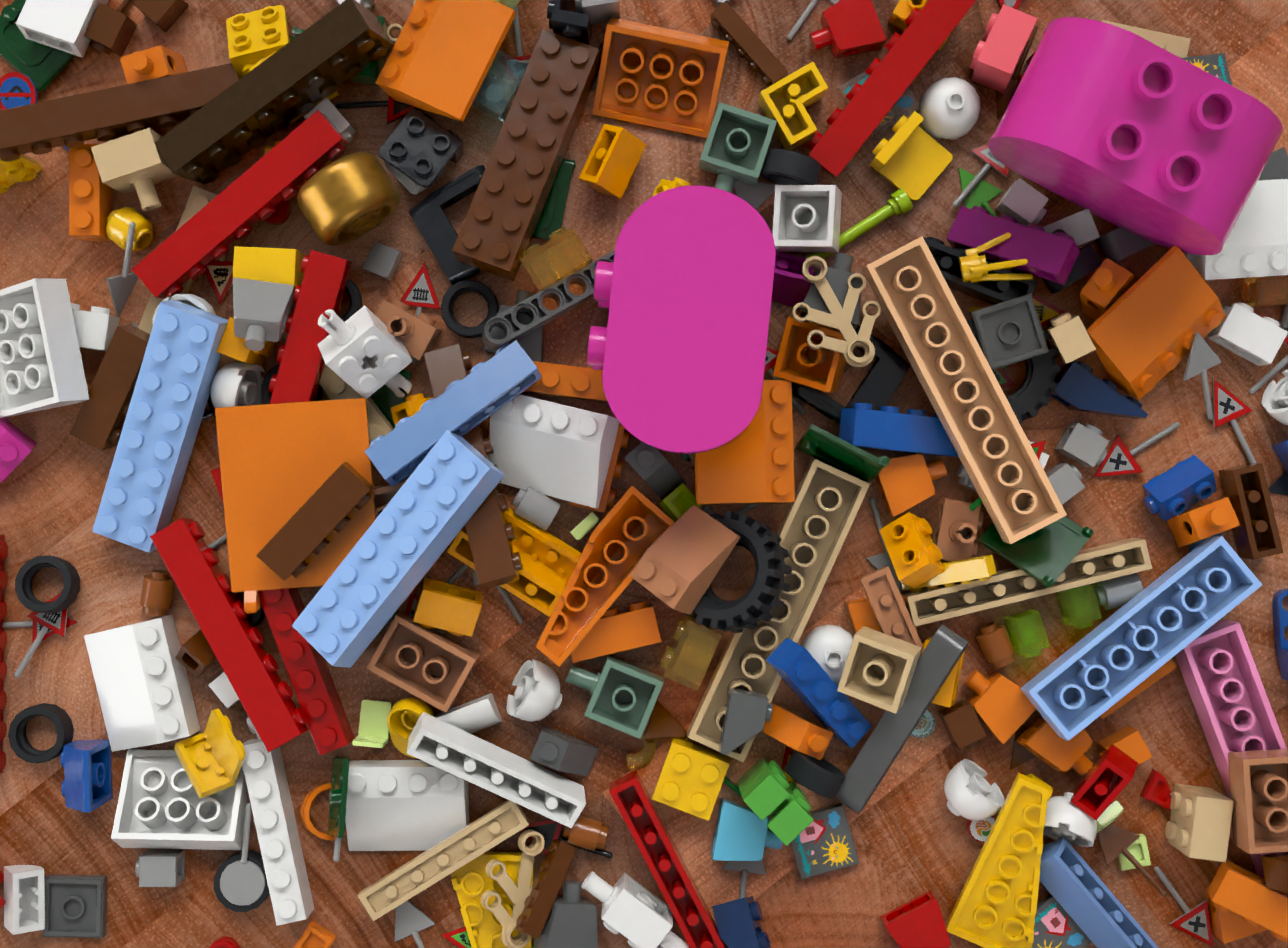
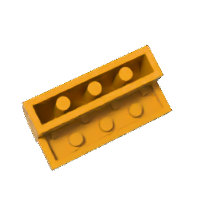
M508 507V511L504 512L506 523H512L516 540L511 541L513 552H519L523 570L518 571L520 580L500 586L550 617L581 553L549 532L515 514L514 510ZM464 525L447 553L476 570Z

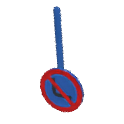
M19 72L6 73L0 78L1 110L37 103L38 93L31 78Z

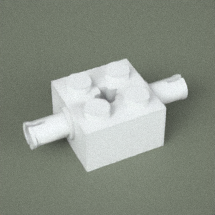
M365 305L345 322L332 309L325 311L330 317L329 319L323 314L320 315L318 325L329 333L325 339L317 344L324 362L357 393L367 399L384 384L400 398L405 396L400 388L406 391L407 394L410 392L412 383L399 373L412 362L403 341L399 337L394 336V334H390L387 326Z
M593 871L584 880L581 888L602 902L601 919L604 920V926L612 933L618 934L620 932L628 938L627 942L632 948H657L659 945L663 948H689L687 942L671 931L673 916L669 906L625 872L614 887L597 876Z

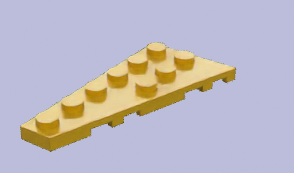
M1021 773L1017 774L945 925L947 932L983 948H1032L1048 799L1047 784Z
M485 852L451 873V881L457 893L461 906L460 911L472 948H508L501 940L502 925L492 911L482 906L481 896L487 890H493L501 896V905L512 917L514 904L498 882L486 874V865L494 859L504 863L506 873L517 886L522 853ZM534 861L530 885H532L534 882ZM496 865V866L493 867V869H492V874H493V875H495V874H497V873L499 872V870H500V866H499V865ZM495 896L488 898L487 905L494 903ZM514 929L512 931L511 938L517 936L518 930ZM531 936L527 945L522 948H532Z

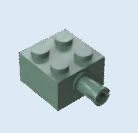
M719 102L699 163V169L718 176L714 188L731 193L734 183L738 181L756 187L777 121Z
M608 655L601 673L598 672L596 675L572 664L565 682L590 691L589 695H591L584 716L641 739L664 684V678Z

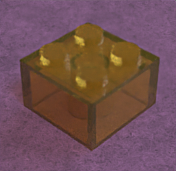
M562 227L549 236L551 240L542 246L536 243L523 252L524 257L520 261L539 291L593 262L592 257L573 227L567 230L565 227Z
M685 616L684 620L678 619L672 633L675 642L672 648L666 647L660 660V667L663 668L664 677L698 691L722 637V633L720 630L696 623L695 618Z

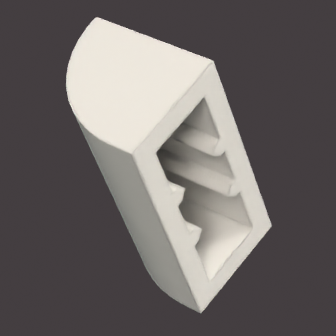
M492 693L451 708L447 713L441 712L434 716L470 734L502 722Z
M4 866V900L6 901L4 905V927L12 935L45 929L44 868L40 866Z

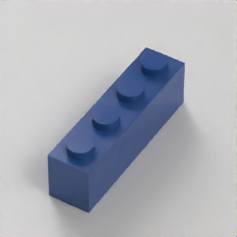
M854 403L853 408H842L839 438L856 447L959 457L936 412H934L933 417L926 416L925 410L907 409V414L899 413V407L881 406V410L876 411L872 410V404Z
M786 638L766 659L817 719L834 733L833 737L852 749L871 729V724L845 694L837 691L838 686L804 647Z

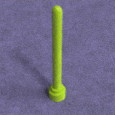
M900 188L890 195V199L886 201L887 205L840 234L839 249L893 214L895 216L899 214L904 215L912 210L913 204L905 191ZM813 252L805 258L807 259L811 256H819L825 259L833 253Z

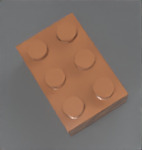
M400 612L394 617L366 669L447 713L480 655L434 629L420 626L418 623L413 622V617Z
M1288 749L1229 752L1231 800L1234 801L1232 811L1234 845L1248 854L1288 852Z

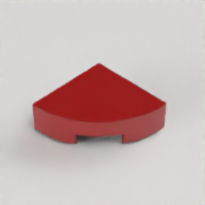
M1152 769L1140 796L1170 811L1172 797L1170 795V786L1167 779L1160 772Z

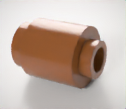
M152 570L150 575L144 576L140 605L143 606L142 613L153 616L167 615V611L172 605L175 585L174 579L169 577L170 572Z
M990 622L978 629L980 633L975 636L987 663L992 664L994 669L1005 667L1016 660L1014 656L1016 651L1004 625H996L995 622Z
M579 815L572 828L565 826L563 836L568 837L567 844L593 851L596 848L603 850L609 826L603 825V821Z

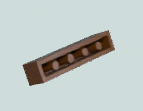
M726 1L712 12L711 23L714 28L720 29L724 33L723 37L725 40L737 48L736 52L741 58L745 57L748 60L749 67L761 75V80L766 86H771L787 76L788 70Z
M556 839L550 843L547 850L548 854L540 865L539 875L532 884L533 889L530 896L525 900L524 910L517 919L516 930L539 939L576 852V847Z

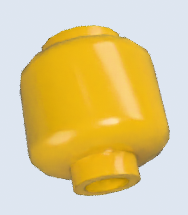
M123 207L112 211L107 217L106 234L109 239L125 250L129 224L134 222L136 226L132 252L142 251L149 246L153 239V226L150 220L132 207Z

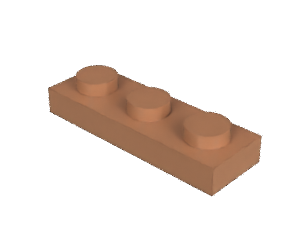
M889 566L859 577L882 633L922 647L921 653L924 652L923 645Z

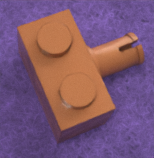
M395 298L392 302L382 300L375 316L387 326L390 334H394V336L399 337L403 341L410 356L419 361H425L423 353L430 352L441 329L434 326L436 320L421 312L418 317L408 312L409 305Z
M939 498L932 541L940 549L943 556L942 560L956 561L976 557L978 551V542L975 541L977 529H981L984 519V513L980 511L981 505L974 511H971L969 507L972 503Z

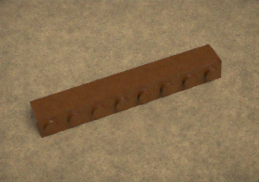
M229 63L0 110V159L5 162L19 159L21 154L33 152V154L41 155L51 152L54 147L65 145L67 148H74L83 145L84 141L96 138L98 141H107L115 138V134L125 132L132 134L158 125L160 128L175 126L178 123L177 121L186 120L237 82L233 65Z
M459 344L423 353L435 399L445 392L446 387L455 380H462L469 375V370L473 368L469 352L464 353ZM485 419L462 437L491 462L490 454H494V449L490 436L485 437L482 426L487 425ZM497 485L465 524L479 585L483 589L520 580L518 571L523 570L519 552H513L511 541L516 540L512 523H506L504 512L508 511L507 501L504 493L499 494Z

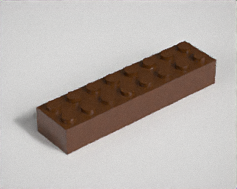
M542 29L452 249L457 261L511 281L515 280L600 69L601 58L598 48Z

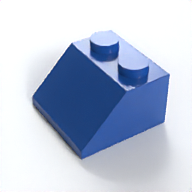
M109 739L75 740L64 745L60 761L62 767H64L65 774L61 792L62 796L65 797L66 807L82 812H92L113 799L112 755Z

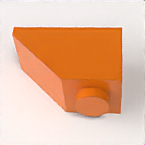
M771 702L773 704L770 722H764L761 732L801 753L821 760L834 733L816 720Z

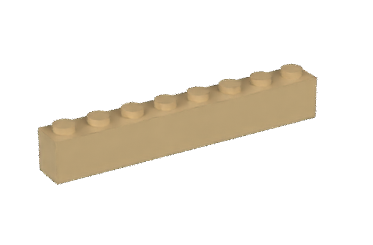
M1129 538L1080 550L1051 587H1046L1020 568L1014 566L996 571L997 573L990 576L991 579L979 582V579H973V582L968 584H962L960 581L955 582L956 585L944 587V584L938 585L939 588L927 590V588H924L921 591L908 592L903 595H905L906 599L905 606L914 627L1150 570L1152 565L1146 540Z

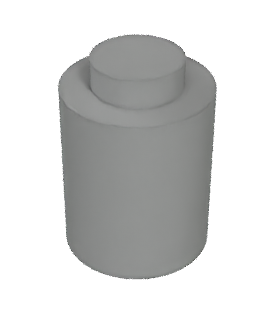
M528 487L526 491L520 489L512 502V505L516 507L514 510L515 514L545 531L560 508L559 503L531 487Z
M1133 573L1097 582V588H1094V597L1099 606L1103 605L1106 610L1124 606L1143 590V586L1139 576Z

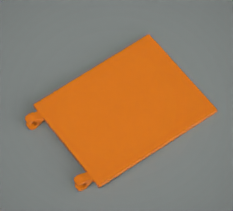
M366 398L215 408L231 591L244 592V611L246 613H256L261 607L259 590L323 586L376 520L373 487L368 492L372 498L361 510L354 507L347 515L351 519L349 523L339 533L333 530L326 537L330 543L318 555L312 552L305 559L309 565L297 578L290 575L284 581L256 556L342 463H349L373 485L372 462L364 452L370 447Z

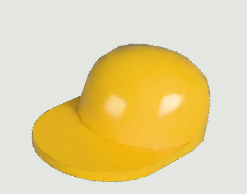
M406 697L394 704L387 716V725L392 743L397 750L408 757L416 758L407 754L409 735L422 712L433 717L434 714L426 702L418 698Z

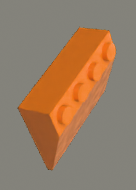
M416 0L375 83L395 101L463 122L517 12L494 0Z
M611 17L606 27L592 114L707 138L714 118L729 41Z
M1174 245L1086 331L1112 383L1135 399L1140 400L1191 351L1196 331L1204 339L1213 329L1220 325L1222 320L1226 318L1219 298L1181 249Z
M763 380L760 405L749 425L728 443L716 449L695 453L696 504H786L795 502L792 381Z

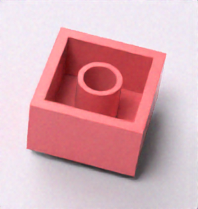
M1004 4L999 14L993 12L986 26L983 39L979 41L972 57L973 60L969 68L974 71L971 80L1004 94L1038 18Z

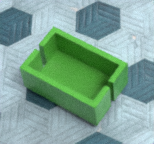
M761 757L737 780L743 801L762 821L768 815L772 818L766 825L787 846L814 821L810 813L812 806L808 803L809 800L805 796L804 791L794 781L791 783L787 781L788 778L784 774V770L773 759L768 762L764 757Z

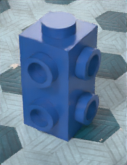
M1192 455L1144 484L1145 499H1143V502L1151 514L1157 513L1166 522L1174 516L1182 514L1186 509L1199 501L1207 499L1217 491L1214 472L1196 455Z

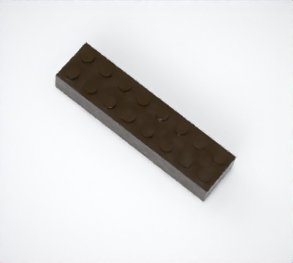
M345 0L156 141L155 144L173 174L202 184L211 183L219 177V173L224 169L238 164L243 159L242 156L250 150L264 145L266 139L273 133L286 129L290 125V121L299 114L309 112L318 100L335 93L338 86L344 81L358 76L362 72V68L367 64L384 57L387 50L393 46V43L375 14L355 0Z

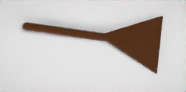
M656 701L643 740L685 738L714 750L688 738L687 731Z

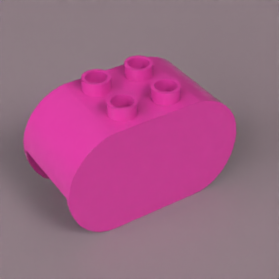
M1064 17L1054 19L1046 26L1043 38L995 133L992 134L988 142V148L1001 163L1019 175L1084 209L1089 208L1090 212L1142 239L1169 249L1175 245L1185 253L1215 255L1222 251L1282 134L1283 127L1278 117L1259 100L1139 35L1092 19Z
M690 185L672 188L651 197L632 213L622 227L615 245L614 262H597L594 300H598L599 307L609 308L607 327L591 326L587 363L592 365V369L603 370V388L608 404L626 430L644 443L667 452L681 454L700 453L716 449L728 443L749 425L760 405L776 250L772 233L763 217L749 203L732 193L714 187Z

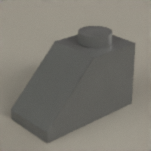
M643 441L624 458L661 500L666 498L682 483L686 484L685 480L655 447Z
M730 688L719 745L720 754H729L762 731L765 721L770 722L773 704L768 703L769 699L766 694Z
M543 725L530 759L557 771L587 776L599 747Z

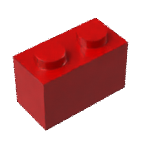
M1111 744L1077 784L1070 802L1094 820H1097L1133 779L1138 762Z

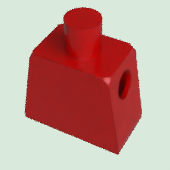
M840 0L822 13L820 22L823 28L809 33L810 42L815 51L830 45L835 58L882 49L887 40L871 0Z
M931 891L880 916L886 929L901 948H948L951 945L939 904Z

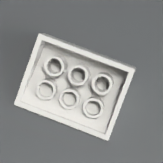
M1288 179L1257 181L1220 253L1215 255L1187 253L1188 260L1204 280L1288 275Z
M34 278L1 289L0 418L90 400L66 279Z
M519 394L490 417L489 436L494 449V454H490L491 463L493 465L497 464L498 469L505 474L499 483L524 490L531 487L543 495L598 509L620 422L617 418Z
M173 614L84 636L112 752L185 738L201 730L186 668L175 658L181 646Z
M128 749L111 839L121 848L242 850L248 793L243 765L234 786L200 799L175 750Z
M349 760L345 816L349 851H427L469 825V782L422 760Z

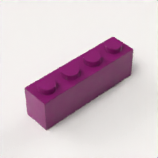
M961 206L946 238L954 249L961 248L967 250L976 248L1009 232L1011 233L1009 239L978 255H985L986 259L995 262L1025 258L1028 260L1026 265L1010 268L1065 285L1080 253L1073 237L1062 232H1057L1056 235L1047 233L1044 228L1033 223H1028L1027 226L1021 225L1014 218L1007 215L995 217L989 215L990 213L987 210L978 206H973L972 209Z

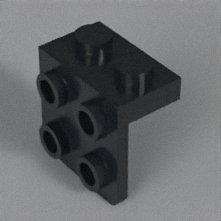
M549 0L547 9L549 29H553L555 34L590 45L592 36L590 15L566 11L568 0Z
M412 107L379 149V156L423 188H428L450 160L456 164L463 156V141L452 131L438 125L429 115L421 113Z

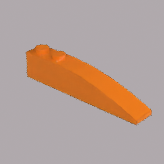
M631 486L592 531L535 646L559 667L633 580L630 575L645 551L675 523L635 487Z

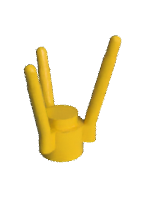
M1009 232L976 248L965 250L966 256L959 257L963 282L1033 279V274H988V271L1016 267L1028 263V260L1024 258L987 264L985 255H978L1011 237Z

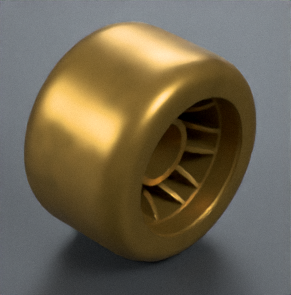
M358 152L340 158L314 174L301 187L297 200L301 211L319 239L327 245L338 246L367 234L383 223L399 206L400 195L379 160L370 153Z

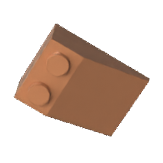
M693 505L645 551L630 576L673 610L691 615L741 537L701 508Z

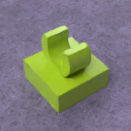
M683 483L659 503L661 508L674 522L691 506L702 507L701 504H696V498Z

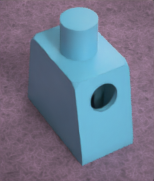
M725 798L720 799L710 854L713 860L762 861L764 847L781 850L783 842L768 829L766 825L769 822L768 816L762 821L751 808Z

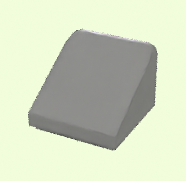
M375 241L363 269L391 281L403 254L394 248Z

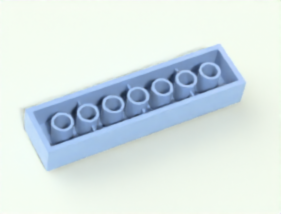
M177 300L160 302L92 532L148 553L157 549L150 536L170 524L210 394L211 384L222 355L217 352L228 319Z
M446 430L292 626L332 666L351 668L505 474L463 437Z
M1223 536L1208 537L1032 678L1020 690L1058 737L1069 741L1260 588L1262 583Z

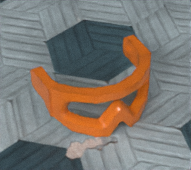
M327 782L311 788L302 801L300 816L303 825L308 831L321 839L332 841L335 840V836L327 835V833L315 829L309 815L311 802L317 794L331 788V782Z

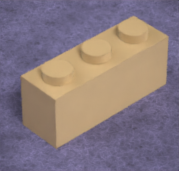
M1065 312L1049 320L1052 326L1046 328L1051 336V340L1064 363L1072 362L1096 350L1079 315L1071 316L1070 313Z

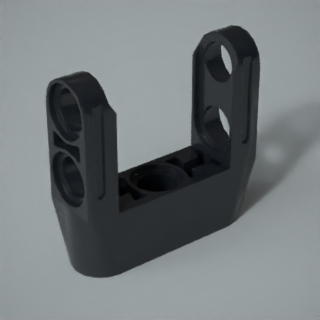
M484 165L470 169L433 191L408 211L452 286L459 281L469 280L486 272L457 261L452 249L458 234L443 211L477 190L486 168Z
M858 325L855 329L857 335L860 329V326ZM871 334L869 340L874 345L875 355L873 359L876 361L845 407L818 389L792 382V394L840 425L842 408H853L854 403L872 404V410L880 411L881 406L886 405L911 365L890 346Z

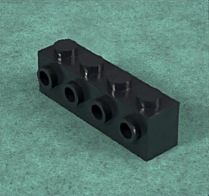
M923 237L949 288L992 305L1030 293L1033 295L1037 281L1032 279L963 282L959 257L966 256L965 249H953L945 246L944 242L937 238ZM986 259L987 264L997 263L993 260ZM1006 269L988 271V274H1025L1021 271H1009Z

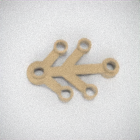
M819 256L807 258L802 266V275L806 281L814 283L830 313L810 308L808 304L801 302L793 307L792 317L798 323L810 321L840 330L845 339L843 341L827 337L821 330H812L807 336V345L813 350L825 348L842 353L846 362L853 367L861 368L867 366L875 355L874 345L869 339L874 322L881 313L880 304L870 300L863 305L861 313L864 318L857 335L851 325L859 295L866 286L865 277L862 274L855 273L848 278V292L842 308L825 277L827 273L825 260ZM815 266L819 268L820 274L812 276L809 274L808 269ZM859 279L862 282V287L858 289L853 288L851 280ZM874 306L877 309V314L873 316L868 315L866 307ZM798 308L806 309L807 316L803 318L798 317L796 310ZM819 335L822 338V343L819 345L812 344L811 336ZM856 347L862 348L864 356L860 358L854 356L853 349Z
M533 829L523 831L518 838V847L522 854L517 886L506 873L504 863L494 859L486 865V874L498 882L514 904L511 917L501 905L502 900L498 893L493 890H487L481 896L482 906L492 911L502 925L501 940L508 948H522L530 940L529 935L520 931L513 938H511V933L516 928L517 919L525 907V900L530 896L533 889L532 885H530L534 856L541 853L545 845L542 834ZM532 836L533 841L531 845L526 846V839ZM496 865H499V866H500L499 872H498L497 874L493 875V874H492V869H493V867L496 866ZM495 896L494 903L487 905L488 898Z

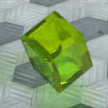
M1093 584L1056 592L1064 624L1075 626V629H1084L1093 626L1094 620L1102 619Z
M1031 609L1003 618L1008 636L1016 651L1015 653L1024 655V658H1031L1042 654L1041 649L1050 647L1040 612Z

